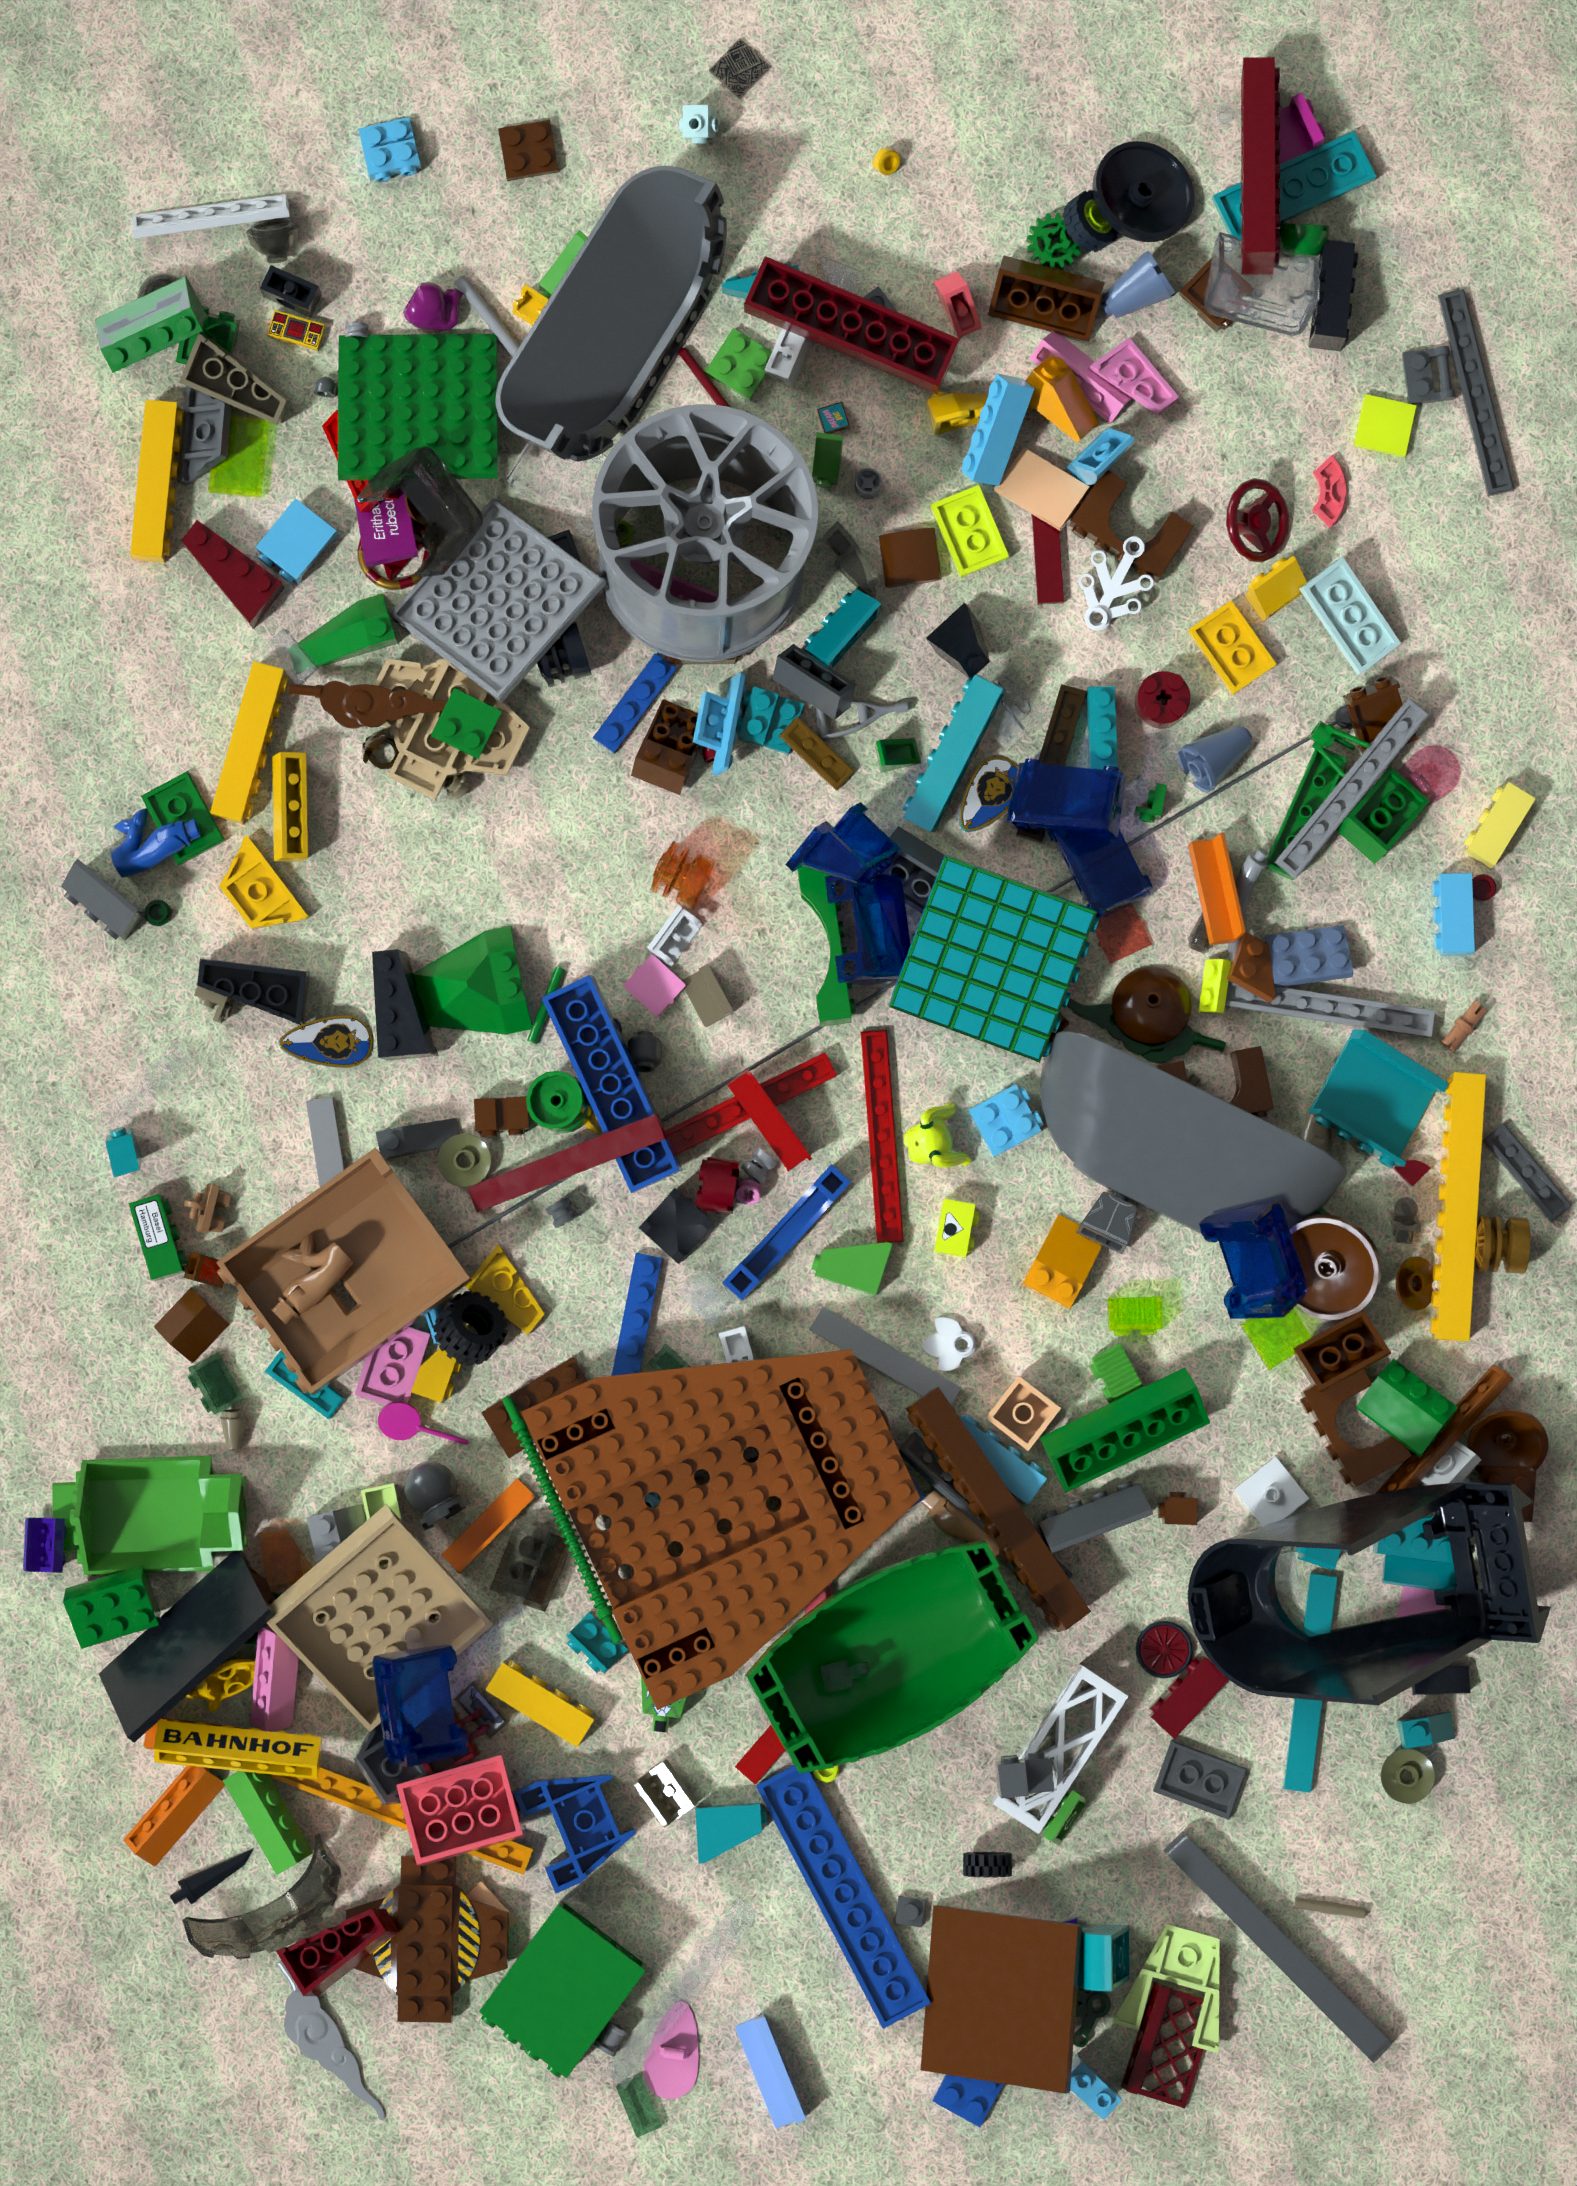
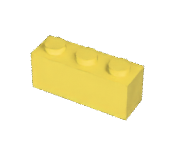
M1510 782L1503 788L1498 786L1491 797V800L1495 801L1491 809L1485 808L1477 822L1481 823L1477 832L1472 830L1463 844L1467 846L1464 853L1492 869L1536 798Z

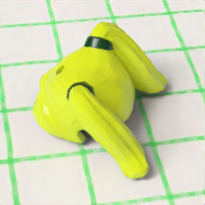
M949 1102L944 1106L927 1109L921 1115V1122L906 1131L904 1144L908 1147L911 1161L917 1164L933 1162L936 1167L941 1168L954 1167L960 1164L966 1167L971 1163V1158L965 1152L952 1151L953 1139L945 1120L952 1117L956 1112V1105L953 1102Z

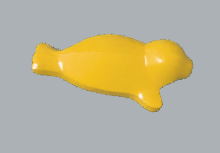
M256 1657L254 1659H226L186 1697L207 1700L208 1710L212 1713L216 1712L225 1698L238 1694L254 1683Z

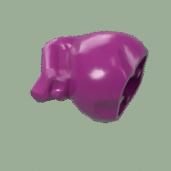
M423 282L418 285L403 311L404 317L417 328L426 330L451 329L459 322V303L463 292L456 288L454 290L447 289L443 292L439 285L432 282Z

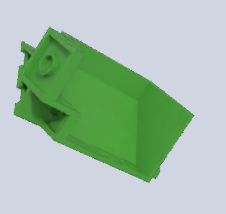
M212 1456L82 1460L81 1470L76 1471V1482L52 1484L53 1518H64L67 1529L64 1539V1553H77V1562L82 1564L84 1575L114 1574L140 1565L144 1566L146 1573L212 1571L214 1569L216 1551H241L248 1547L246 1534L247 1501L245 1499L246 1476H242V1473L214 1474Z

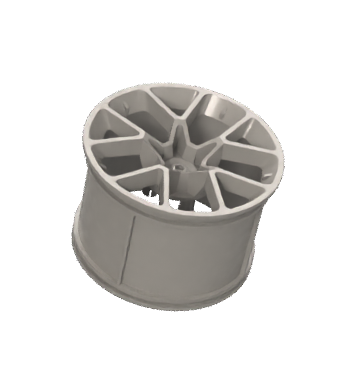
M710 404L686 405L657 413L627 432L606 457L595 483L592 500L593 527L599 546V576L606 582L602 590L608 606L619 623L635 639L656 652L680 660L711 662L734 658L757 648L770 639L787 621L799 599L803 585L805 562L812 549L818 524V499L815 484L806 462L795 446L779 430L755 415L727 406ZM700 478L697 487L685 491H680L667 485L684 479ZM720 480L736 484L753 494L733 498L721 490ZM762 502H765L769 507L760 504ZM660 505L664 515L665 537L621 549L617 540L616 530L626 513L636 506ZM751 518L786 530L791 546L787 556L777 570L738 548L743 539L745 527ZM668 552L669 558L660 589H656L647 583L630 566L631 561ZM678 556L698 564L719 563V596L715 602L687 601L671 595L670 587ZM734 561L764 579V583L747 594L729 599V562Z

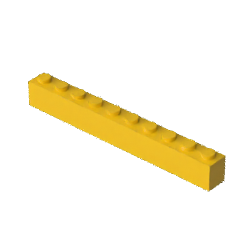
M1453 1072L1450 1074V1078L1445 1080L1449 1083L1445 1090V1094H1449L1448 1105H1444L1443 1121H1447V1131L1442 1132L1441 1147H1446L1445 1158L1440 1159L1439 1167L1440 1174H1444L1443 1184H1439L1438 1200H1442V1211H1438L1436 1216V1226L1441 1227L1440 1238L1436 1237L1434 1247L1435 1253L1439 1254V1261L1433 1267V1280H1437V1291H1432L1431 1306L1436 1307L1435 1318L1430 1319L1429 1330L1430 1334H1434V1340L1469 1342L1486 1074Z

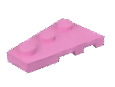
M1130 337L1089 367V370L1156 415L1163 412L1179 398Z

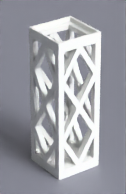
M1079 1664L1019 1755V1759H1027L1028 1753H1035L1055 1722V1745L1041 1751L1044 1752L1045 1757H1054V1791L1041 1792L1026 1800L1025 1796L1016 1797L1015 1804L1008 1798H1000L997 1789L991 1799L992 1803L1039 1834L1128 1696ZM1082 1679L1092 1685V1687L1072 1696ZM1104 1693L1112 1698V1701L1102 1715V1696ZM1093 1697L1092 1727L1064 1740L1065 1710ZM1084 1743L1063 1775L1064 1752ZM1046 1802L1036 1817L1027 1812Z

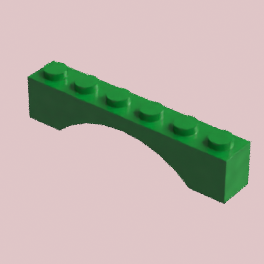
M829 862L797 867L801 899L812 908L820 919L830 946L828 972L821 989L816 995L820 1027L852 1023L851 1015L856 1014L854 999H849L848 989H852L851 974L845 973L844 963L849 962L847 947H841L840 937H845L843 921H837L836 912L841 911L839 895L834 896L832 887L837 886L835 870H830Z

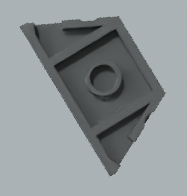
M186 386L178 473V483L182 485H189L227 458L232 407L221 400Z
M391 1715L385 1718L372 1731L368 1732L353 1759L383 1805L401 1803L397 1784L428 1776L414 1750Z

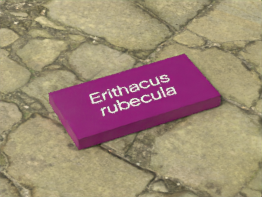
M391 480L398 498L396 500L381 499L368 513L360 512L354 499L367 568L419 557L412 517L405 505V480Z

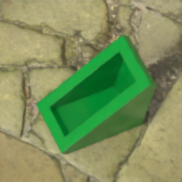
M915 738L876 741L875 750L881 773L921 764Z

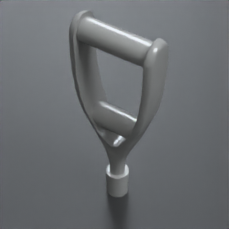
M852 699L851 704L857 705L860 725L845 731L829 734L826 714L814 707L819 737L823 741L853 734L888 713L909 711L907 701L884 706ZM868 708L875 711L872 717H869Z

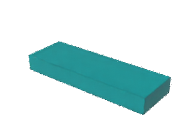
M280 1350L265 1370V1373L330 1420L345 1400V1397L329 1385L315 1395L310 1394L309 1391L304 1394L295 1381L299 1377L295 1372L291 1373L283 1362L286 1356Z
M1391 1555L1384 1556L1382 1583L1428 1590L1443 1589L1450 1584L1457 1583L1453 1564Z

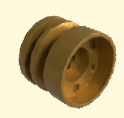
M1480 1216L1476 1229L1475 1245L1477 1270L1485 1272L1489 1266L1491 1272H1497L1500 1262L1503 1261L1506 1273H1526L1530 1256V1225L1528 1218L1508 1217L1505 1228L1502 1229L1499 1216H1494L1491 1223L1489 1216Z

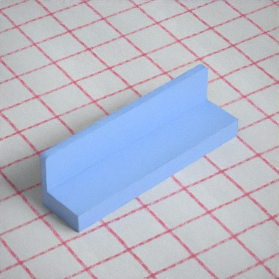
M765 2014L735 2027L775 2128L794 2121L797 2124L806 2120V2115Z

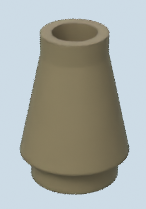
M242 1409L222 1411L220 1421L226 1449L242 1448V1439L247 1419Z

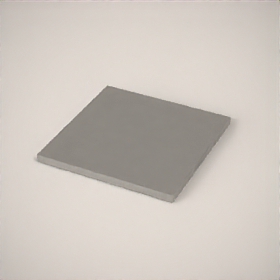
M492 498L389 616L502 703L601 591L606 582L515 513Z

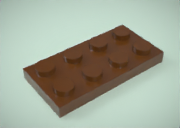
M572 1357L511 1395L522 1419H524L522 1411L588 1380L575 1358ZM502 1400L481 1412L508 1458L525 1449L520 1447L522 1442L517 1440L518 1434H515L511 1428L513 1423Z

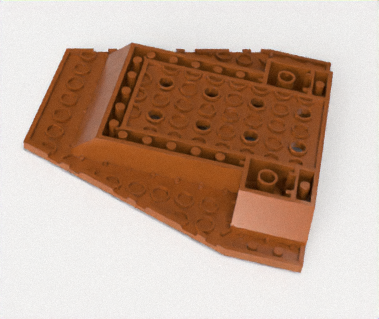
M852 1349L595 1377L521 1412L565 1510L569 1511L613 1607V1615L657 1710L732 1676L920 1499ZM752 1446L759 1451V1457L756 1461L748 1462L744 1459L743 1452L747 1447ZM700 1469H704L710 1474L709 1482L704 1485L696 1483L694 1479L695 1472ZM649 1492L659 1494L661 1502L657 1507L652 1508L646 1504L645 1497ZM770 1496L780 1498L782 1505L779 1510L770 1511L766 1507V1500ZM603 1514L609 1516L612 1522L611 1527L607 1530L599 1529L596 1525L598 1516ZM724 1518L730 1520L733 1526L732 1530L727 1534H722L717 1530L718 1521ZM678 1541L683 1545V1553L680 1556L674 1557L669 1554L667 1548L671 1542ZM621 1565H631L634 1569L633 1577L630 1579L621 1578L618 1573Z

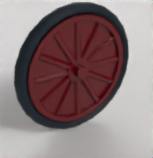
M1158 1621L1150 1624L1141 1632L1136 1643V1656L1141 1667L1150 1675L1158 1678H1171L1182 1673L1190 1663L1193 1654V1645L1188 1633L1178 1624L1169 1621Z

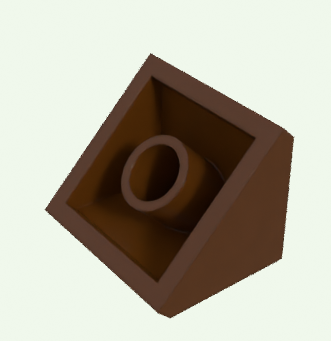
M190 1288L160 1319L154 1328L173 1348L191 1363H194L228 1327L229 1323Z

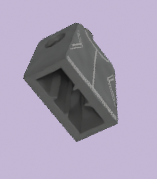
M1103 1192L1080 1224L1076 1233L1123 1254L1129 1244L1137 1207L1128 1203L1129 1198L1114 1192L1112 1195Z

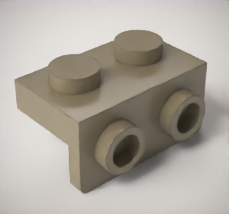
M667 1759L634 1782L638 1795L646 1801L652 1810L654 1818L661 1822L663 1827H667L698 1804Z

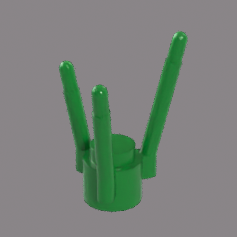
M1322 721L1318 722L1309 736V739L1314 741L1311 747L1319 751L1342 778L1346 773L1323 746L1329 747L1333 741H1336L1354 750L1355 746L1346 741L1349 740L1363 747H1370L1368 742Z

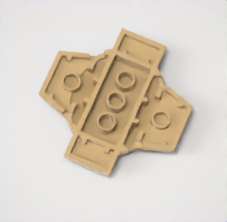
M387 659L374 684L376 686L392 691H414L434 701L448 700L453 689L456 688L502 711L479 760L431 737V733L442 711L434 714L418 713L413 716H405L397 721H386L383 726L394 736V741L399 751L388 774V778L437 800L447 778L449 779V777L466 771L508 776L530 731V727L503 702H499L445 659L436 660L437 662L430 665Z

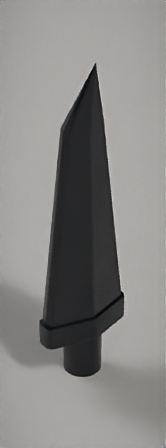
M253 1849L179 1880L178 1884L181 1889L170 1895L173 1903L177 1904L186 1898L190 1904L197 1902L200 1897L244 1866Z

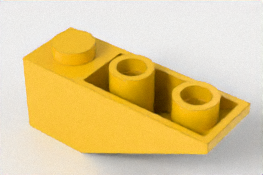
M439 1348L420 1366L411 1392L443 1403L445 1398L450 1399L455 1384L450 1382L454 1373L459 1374L462 1364L457 1363L453 1357L451 1359L446 1356L448 1353L445 1350L441 1351Z

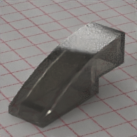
M837 521L823 535V542L839 556L835 561L834 567L858 590L876 599L874 581L867 561L852 536Z

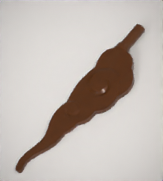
M330 681L325 685L316 686L289 684V694L319 698L324 711L333 716L335 721L341 726L350 729L379 727L386 721H397L405 716H413L418 713H438L443 711L448 701H434L414 691H392L369 684L349 686L339 681Z

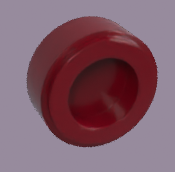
M1481 874L1472 879L1473 898L1475 900L1487 901L1496 893V883L1492 877Z

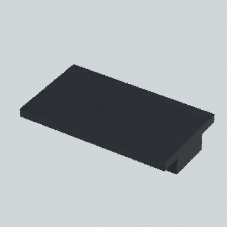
M232 1551L160 1617L158 1626L148 1628L99 1673L127 1738L135 1743L276 1615L270 1605L276 1599L266 1579L251 1568L242 1551Z

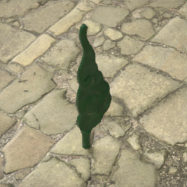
M1069 998L1067 1004L1081 1018L1095 1022L1099 1027L1106 1029L1113 1038L1121 1040L1128 1051L1140 1054L1151 1062H1166L1173 1057L1184 1055L1193 1045H1200L1221 1052L1224 1051L1226 1045L1225 1041L1207 1037L1193 1031L1189 1025H1186L1177 1037L1166 1043L1158 1045L1142 1044L1130 1039L1119 1029L1113 1018L1112 1005H1082Z

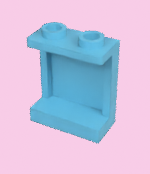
M295 498L257 544L256 549L260 553L258 558L269 567L272 564L280 569L278 574L287 582L291 583L294 580L300 584L304 573L330 542L333 544L339 535L337 530Z
M1078 2054L1072 2059L1070 2089L1102 2119H1106L1122 2101V2098L1118 2091Z

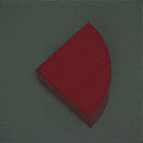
M1417 1160L1405 1161L1404 1167H1393L1411 1187L1431 1169L1427 1164Z

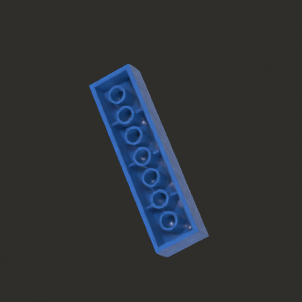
M588 975L542 997L543 1003L603 1133L611 1132L657 1114L595 977ZM669 1138L616 1158V1162L631 1193L638 1192L683 1171Z

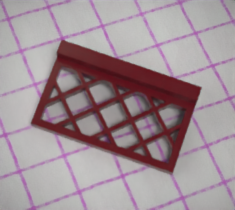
M1156 1982L1153 1983L1120 2087L1127 2092L1136 2095L1140 2094L1185 2109L1204 2049L1194 2046L1188 2048L1183 2035L1196 2029L1198 2022L1191 2009L1203 2004L1204 1998L1169 1988ZM1171 1995L1180 1997L1185 2006L1173 2014L1168 2007ZM1187 2000L1193 2001V2003L1188 2004ZM1188 2012L1193 2024L1180 2031L1175 2018ZM1171 2021L1176 2034L1163 2040L1160 2034L1161 2026ZM1179 2038L1185 2050L1172 2057L1166 2045ZM1163 2047L1168 2060L1155 2066L1151 2059L1152 2054ZM1188 2055L1192 2063L1190 2070L1180 2074L1175 2061ZM1171 2064L1177 2077L1163 2083L1158 2071ZM1154 2073L1160 2086L1151 2091L1142 2089L1145 2078ZM1178 2081L1183 2088L1180 2101L1170 2098L1166 2089ZM1163 2091L1164 2095L1158 2094V2092Z

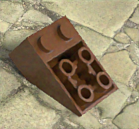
M662 700L635 757L631 776L680 795L701 746L693 743L698 713Z

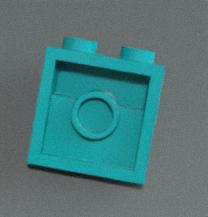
M753 686L752 693L747 691L742 706L747 708L745 716L740 717L737 721L735 731L739 733L738 740L789 755L791 748L779 735L795 717H801L804 703L784 698L777 693Z

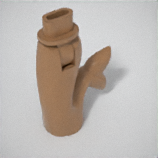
M313 1234L307 1235L302 1240L300 1248L287 1250L281 1257L318 1269L293 1280L283 1291L282 1295L285 1299L279 1297L278 1300L280 1302L272 1311L285 1324L294 1317L298 1319L302 1313L313 1307L332 1289L354 1262L334 1242L321 1252H314Z
M936 1488L923 1500L922 1504L930 1511L928 1515L932 1517L935 1524L943 1532L952 1537L970 1542L984 1540L988 1543L995 1558L1000 1554L998 1544L989 1538L979 1526L949 1499L947 1500Z

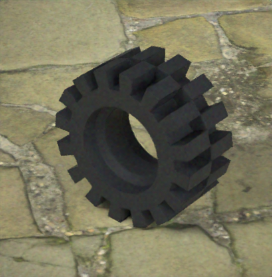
M963 1853V1875L984 1878L1012 1876V1853Z

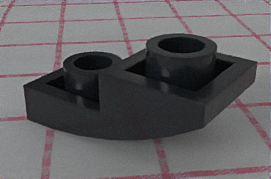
M1469 1666L1444 1667L1413 1685V1695L1471 1693Z

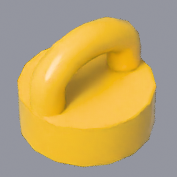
M889 147L882 148L875 155L872 166L883 175H891L896 172L900 165V156Z

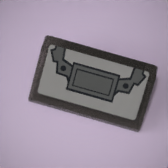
M475 1680L455 1698L468 1715L478 1709L481 1710L483 1714L475 1720V1723L479 1727L489 1724L491 1729L485 1732V1734L490 1739L511 1721Z

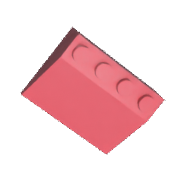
M502 1755L396 1785L415 1860L419 1866L525 1836Z

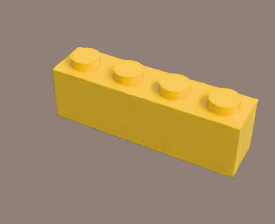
M279 752L272 756L274 862H301L308 859L306 753Z
M510 1660L507 1664L503 1661L485 1690L575 1747H578L595 1720L591 1716L593 1711L581 1703L576 1707L568 1702L570 1696L557 1688L555 1692H552L545 1687L547 1682L533 1674L532 1678L522 1673L524 1668L516 1662Z

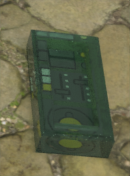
M641 2075L616 2085L636 2137L662 2127Z

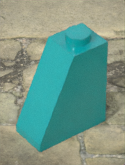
M760 1803L695 1807L698 1863H705L761 1833L762 1825H767L766 1809H761Z

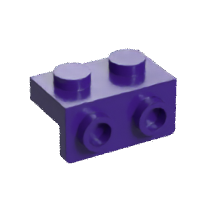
M27 1517L25 1519L23 1571L63 1573V1566L65 1564L64 1539L67 1534L64 1518Z

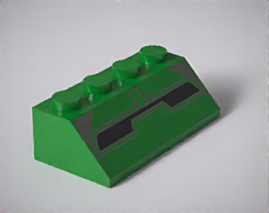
M187 276L95 319L100 350L112 373L204 331L211 324Z

